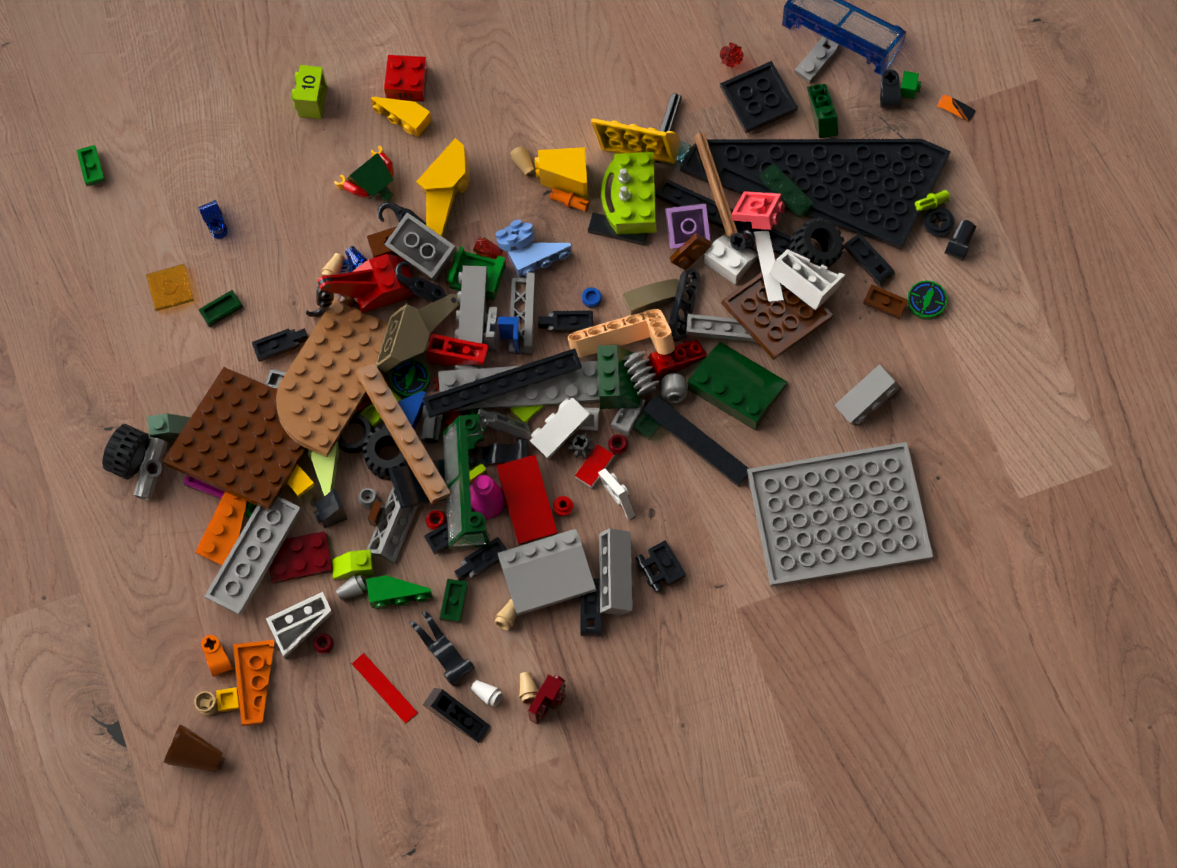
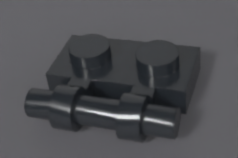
M666 540L648 549L650 558L645 560L642 554L635 558L638 562L639 570L644 572L648 579L646 582L649 587L653 588L655 593L662 590L659 584L660 581L664 580L667 586H670L686 577L684 570ZM654 564L660 572L654 575L650 568Z

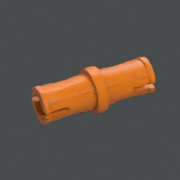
M555 187L552 189L554 194L550 193L551 200L561 202L568 208L574 207L583 212L588 211L586 207L590 206L589 200L577 197L572 192L567 193Z

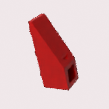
M694 340L675 346V350L669 354L651 353L648 356L650 361L646 366H653L649 373H656L652 380L657 381L669 373H676L706 358L707 355L699 341Z

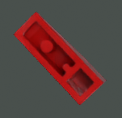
M431 334L426 355L428 362L446 366L484 364L489 345Z

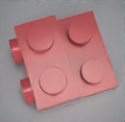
M744 191L732 212V220L751 222L752 228L771 230L773 225L778 224L779 214H783L785 210L781 194Z

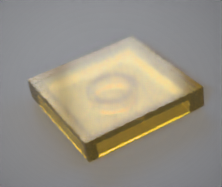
M184 264L146 274L155 311L194 301Z

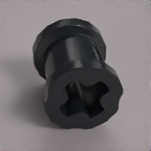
M750 230L734 233L730 240L732 248L742 250L752 247L755 243V235Z

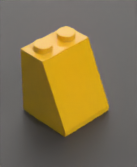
M585 147L538 150V157H535L536 178H540L541 185L552 189L555 187L567 193L572 192L575 193V196L588 200Z

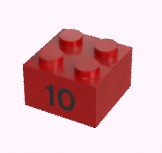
M388 55L384 84L386 98L424 102L428 72L426 57Z

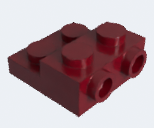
M547 675L528 709L530 721L537 724L540 719L543 720L548 712L547 706L555 710L557 705H562L566 697L564 694L566 685L562 677Z

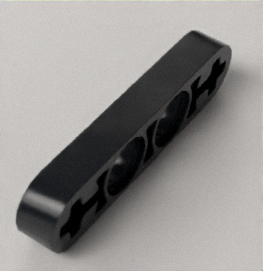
M695 269L685 270L680 275L669 321L674 342L683 340L687 336V316L693 312L700 282V275ZM684 291L688 293V301L683 298ZM680 309L684 312V319L679 316Z

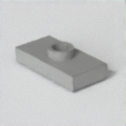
M640 398L639 408H620L611 423V429L629 436L646 406V400Z

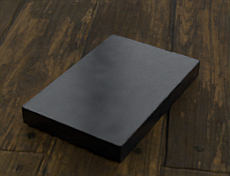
M444 459L432 461L445 482ZM409 465L389 470L401 509L431 503Z

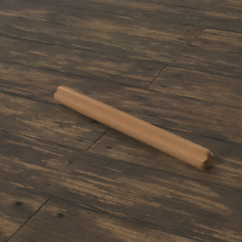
M698 133L694 136L726 236L731 238L738 231L735 222L732 220V213L706 135Z

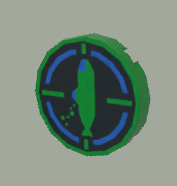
M925 280L912 286L908 292L907 304L913 315L929 320L943 313L947 304V295L941 285L934 281Z
M413 359L409 363L391 371L390 383L398 395L407 398L421 391L425 392L430 383V375L427 367L422 362Z

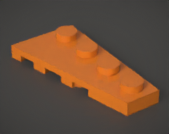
M227 492L224 493L195 554L221 566L223 565L240 536L247 501Z
M275 640L233 644L242 727L263 724Z

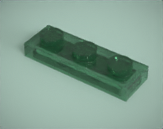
M774 163L759 174V179L773 193L781 194L782 202L798 218L813 207V202Z

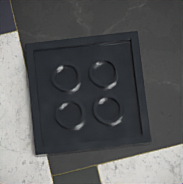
M772 61L720 83V88L745 133L798 110L794 99Z

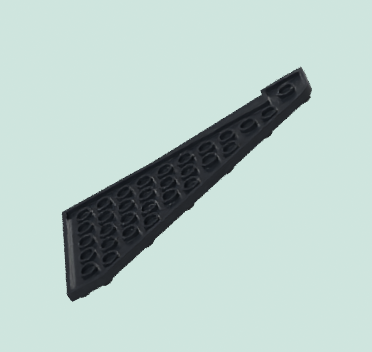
M707 139L723 188L743 194L744 191L781 194L782 202H784L785 209L810 218H823V221L826 219L830 220V224L834 223L839 228L857 234L860 233L863 236L883 242L899 250L902 249L921 212L916 210L915 202L927 198V195L930 194L951 152L924 139ZM695 143L680 167V171L708 182Z

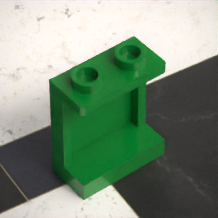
M460 246L459 251L455 252L453 256V268L449 269L446 280L449 282V287L461 291L462 284H459V272L463 271V266H487L488 284L486 294L488 299L495 300L506 268L505 257L498 256L495 260L466 252L464 247Z

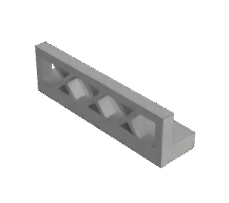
M527 273V278H512L510 317H514L516 313V317L521 318L525 322V327L520 330V337L524 340V348H520V354H533L535 273ZM516 284H526V291L522 294L517 292ZM520 300L525 303V309L521 313L515 309V305ZM509 339V353H515L513 339Z
M394 486L367 550H371L373 556H380L391 563H395L418 508V506L401 509ZM380 542L378 549L375 550L376 545Z

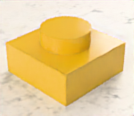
M237 687L216 690L219 713L240 709Z

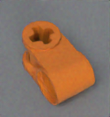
M214 635L205 636L201 641V647L212 676L215 677L231 670L232 666L219 639ZM210 643L214 644V649L212 650L209 648Z

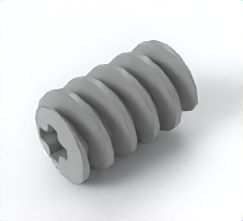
M646 351L635 352L622 359L627 360L624 365L626 368H630L628 374L633 375L631 381L637 382L634 385V389L639 390L637 392L638 396L653 392L657 389L655 386L659 383V380H652L656 373H649L653 366H646L650 359H643V356L647 354Z

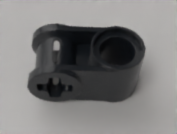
M889 69L882 74L880 83L881 108L901 107L899 74L895 70Z

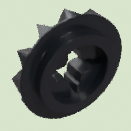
M931 208L924 215L923 226L926 232L931 233L932 236L942 237L949 234L954 228V216L946 208ZM937 216L940 222H943L941 228L934 224Z

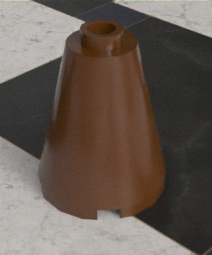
M179 725L163 763L215 772L216 769H221L225 758L221 757L223 752L186 726Z

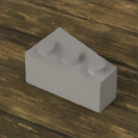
M879 364L834 406L854 426L856 423H862L870 412L876 410L902 387Z

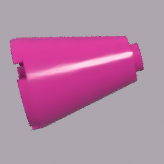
M480 475L475 478L470 486L471 511L482 513L485 520L493 519L501 513L506 505L502 486L486 475Z

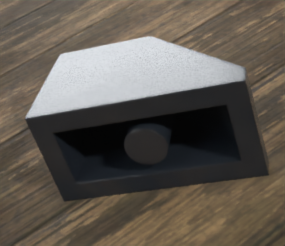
M336 489L330 491L315 504L317 507V511L314 512L318 523H323L324 528L347 520Z

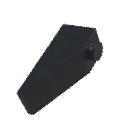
M434 688L423 704L424 707L477 743H479L490 727L488 723L443 689Z

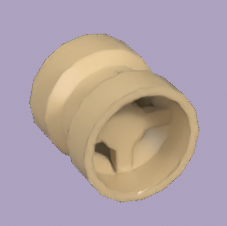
M202 691L195 697L194 704L202 715L212 716L217 712V700L211 692Z

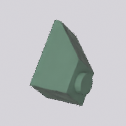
M168 413L148 416L150 438H158L165 442L176 440L191 417Z

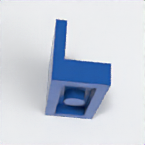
M498 316L500 339H513L515 354H519L521 336L519 317Z

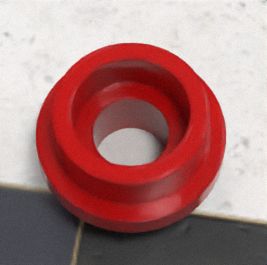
M560 496L555 499L553 510L559 516H567L573 510V502L567 496ZM561 503L567 504L565 508H561L559 505Z
M431 511L426 517V524L431 530H435L446 524V516L441 511ZM435 518H438V519H440V522L437 523V524H434V523H433V520H434Z

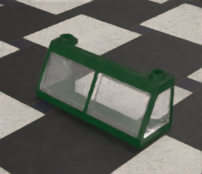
M479 414L458 416L443 432L445 482L451 492L450 496L446 498L450 550L491 546L484 515L480 512L471 511L468 452L475 451V445L479 441H484V430Z

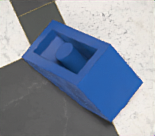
M424 391L398 401L414 431L423 412V398L427 397Z

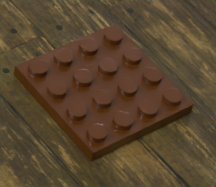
M761 272L724 298L721 304L766 353L775 360L831 320L833 314L824 304L816 310L781 283L780 286L784 300L768 302Z

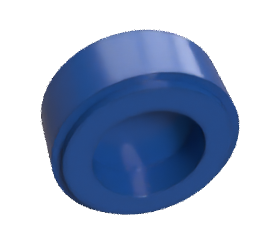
M590 287L583 291L582 302L586 307L596 308L600 305L602 297L598 289Z

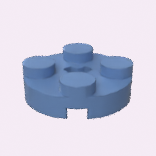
M514 220L510 223V226L495 233L499 248L504 251H511L510 247L517 246V249L529 245L535 238L534 234H536L532 224L522 223L521 220Z

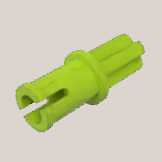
M943 190L936 194H928L927 198L915 202L916 210L935 209L938 205L949 202V192Z

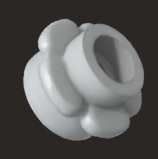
M371 488L361 490L358 496L359 503L363 504L364 507H371L374 501H378L377 492Z

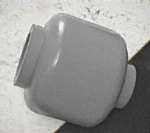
M669 373L661 379L660 388L664 400L675 404L681 402L686 397L687 385L682 375Z

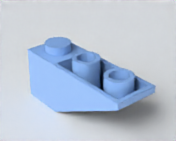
M530 243L523 248L517 249L515 247L508 251L509 260L519 278L522 276L527 277V273H534L539 268H547L552 262L564 260L572 254L570 243Z

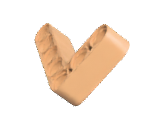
M651 309L579 330L568 336L570 350L575 348L579 358L597 353V346L600 345L622 346L649 337L659 354L665 355L675 350L671 329L662 311L659 309Z

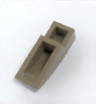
M676 278L636 288L624 293L623 301L630 315L641 313L645 310L657 309L675 300L679 282Z

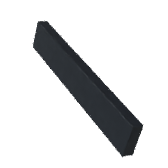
M657 395L643 409L646 415L737 487L747 476V469H749L747 466Z

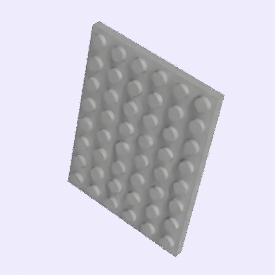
M907 442L747 469L770 587L925 561L933 558Z

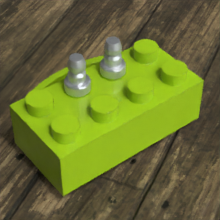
M654 152L614 154V159L605 172L601 186L602 204L606 218L617 234L657 232ZM611 174L614 175L611 185V199L615 209L613 213L609 211L605 197L606 185Z

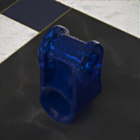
M213 200L198 207L213 238H224L228 233V228L217 201Z

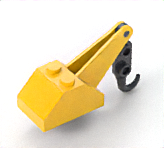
M455 138L416 181L421 190L426 193V223L412 210L398 206L394 202H385L380 205L377 212L380 221L384 222L382 213L387 208L395 213L399 223L406 213H409L443 237L455 195H458L460 192L463 193L469 186V154L465 146Z

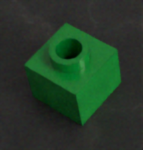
M904 71L900 89L901 97L914 99L915 93H920L922 81H918L919 73Z

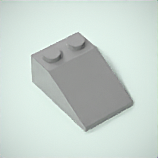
M406 213L384 244L433 281H436L454 253L458 250L455 245L409 213Z

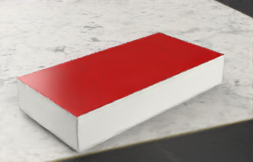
M597 444L576 473L575 478L592 489L600 478L598 472L607 468L614 458V454Z

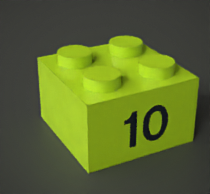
M300 65L299 72L295 73L296 88L292 89L291 99L294 101V109L297 110L299 117L322 119L327 90L323 67Z

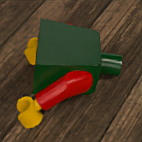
M378 146L379 152L376 153L371 150L372 157L347 177L349 181L343 175H340L339 177L342 182L337 183L335 181L334 183L338 189H344L362 198L372 199L376 194H379L384 202L394 196L387 187L393 181V163L383 153L382 147Z

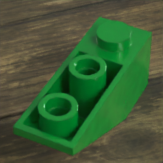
M387 575L366 579L369 602L371 607L375 609H384L388 607L387 605L392 604L402 606L414 600L416 602H424L428 598L433 597L430 588Z

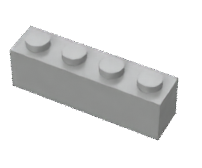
M463 266V271L459 272V284H462V287L457 295L460 310L456 312V322H459V329L455 330V338L484 344L486 289L488 284L487 266Z
M609 528L599 533L600 613L622 616L632 611L633 580L631 568L633 561L631 559V532Z

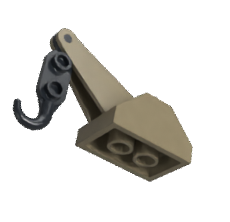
M406 261L398 263L395 267L396 278L402 284H405L413 294L432 303L420 309L406 304L390 316L376 362L378 370L385 373L418 358L420 354L425 353L429 347V333L460 304L457 302L456 294L446 295L440 286L425 279L404 276L401 268L403 266H410V263Z

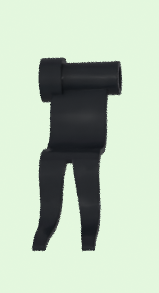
M521 438L516 440V444L494 443L485 447L475 446V451L472 453L483 457H469V464L488 466L493 463H507L528 457V440Z
M425 610L422 614L429 624L436 642L414 621L411 620L409 624L446 670L443 675L449 684L454 687L461 678L475 669V667L468 658L464 661L453 644L444 636L435 621Z

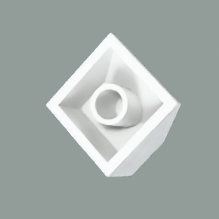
M725 234L716 239L705 252L704 264L736 285L759 256L750 248L742 250L732 248L731 238H728Z

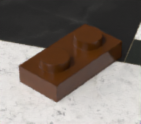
M695 233L670 257V261L681 269L687 270L711 247V242Z
M871 285L863 304L900 319L908 300L875 285Z

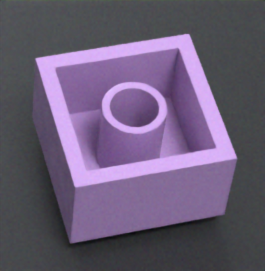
M706 204L665 208L669 247L671 249L680 248L695 233L710 240Z

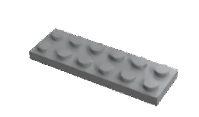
M280 497L277 498L270 511L257 506L204 597L241 616L300 515L301 507Z

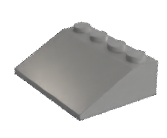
M576 529L498 553L500 565L517 616L596 591Z

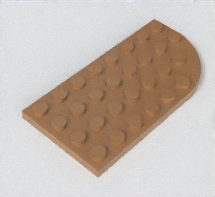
M336 299L332 301V305L328 307L278 386L276 395L278 417L285 432L296 443L328 457L367 394L356 375V370L373 363L376 365L388 326L387 322L367 313H362L360 310L349 307Z

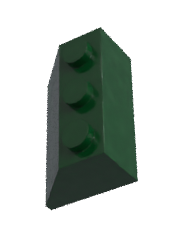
M619 345L597 346L600 409L640 407V396L637 395L639 390L634 389V385L637 382L631 381L633 375L628 374L630 368H626L624 365L627 360H622L624 357L633 354V352Z

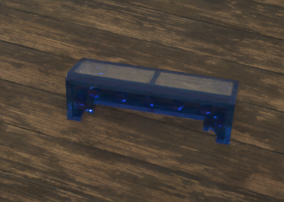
M788 0L784 5L782 26L791 29L793 25H796L798 29L804 26L867 58L866 63L870 65L872 62L876 67L874 72L881 76L887 70L905 41L906 31L900 26L892 25L844 0Z

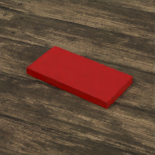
M536 455L496 465L517 543L521 544L557 534Z

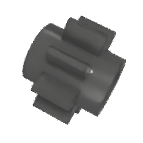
M575 433L574 439H569V444L572 445L569 447V452L574 451L575 458L578 456L586 458V453L593 451L592 447L588 446L593 443L592 439L587 440L586 433L583 435Z

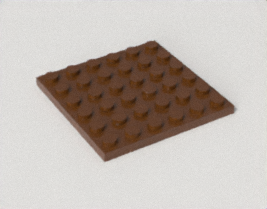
M223 367L165 456L163 464L270 511L297 464H299L306 453L307 448L296 443L282 427L277 413V389Z

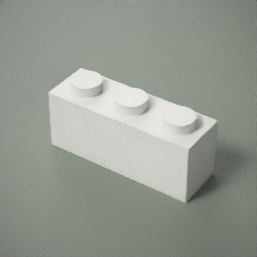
M573 397L570 400L568 398L565 399L559 406L560 410L556 414L552 413L545 420L547 424L542 429L538 427L531 434L532 439L530 441L548 459L591 416Z

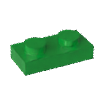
M92 145L76 150L86 186L105 182L96 146Z

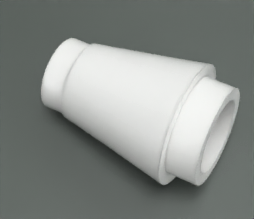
M476 680L471 687V691L488 706L496 707L503 698V692L500 691V688L480 682L479 680Z

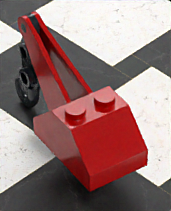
M385 254L367 260L352 272L324 275L318 278L319 286L316 290V303L320 308L312 312L307 310L305 312L306 315L316 317L324 314L328 307L332 305L334 293L356 298L362 313L417 297L405 284L398 281L395 275L397 264L406 260L400 256ZM403 266L401 268L402 274L413 278L409 267Z

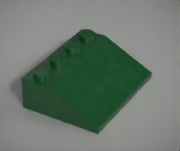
M719 342L688 380V390L756 431L788 382L722 342Z

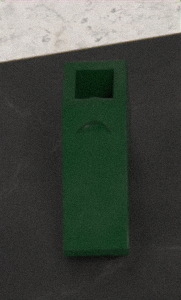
M826 84L808 86V97L819 138L837 136L838 117Z

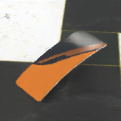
M943 95L937 104V107L945 109L967 122L971 120L975 113L973 108L947 95Z

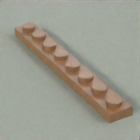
M375 363L357 369V377L431 504L449 497L451 492Z

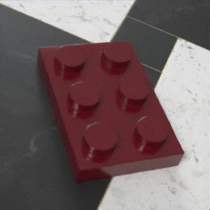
M322 531L285 539L269 567L272 584L333 572L326 532Z

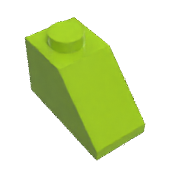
M371 550L350 551L332 559L333 580L350 579L354 575L358 576L360 574L362 577L374 576Z

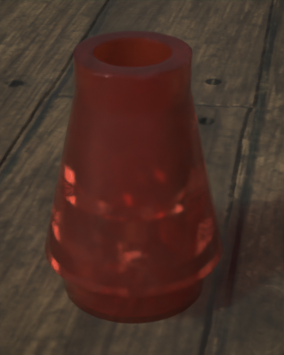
M478 237L473 249L477 255L495 259L501 256L503 252L502 249L485 237Z

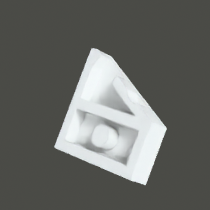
M605 468L598 472L604 487L613 497L617 505H622L625 516L629 520L636 516L628 499L630 493L625 485L622 484L620 486L615 474H610Z

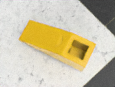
M371 97L372 109L379 115H385L392 124H398L403 127V130L409 135L413 134L419 137L432 121L430 111L416 102Z

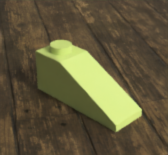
M338 441L328 457L309 449L308 455L313 462L324 496L334 490L340 453Z

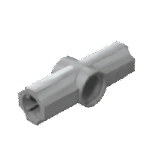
M152 437L149 440L143 463L139 467L140 474L133 494L136 498L148 501L152 499L158 475L162 472V461L168 444L164 440ZM148 464L154 467L153 474L147 471Z

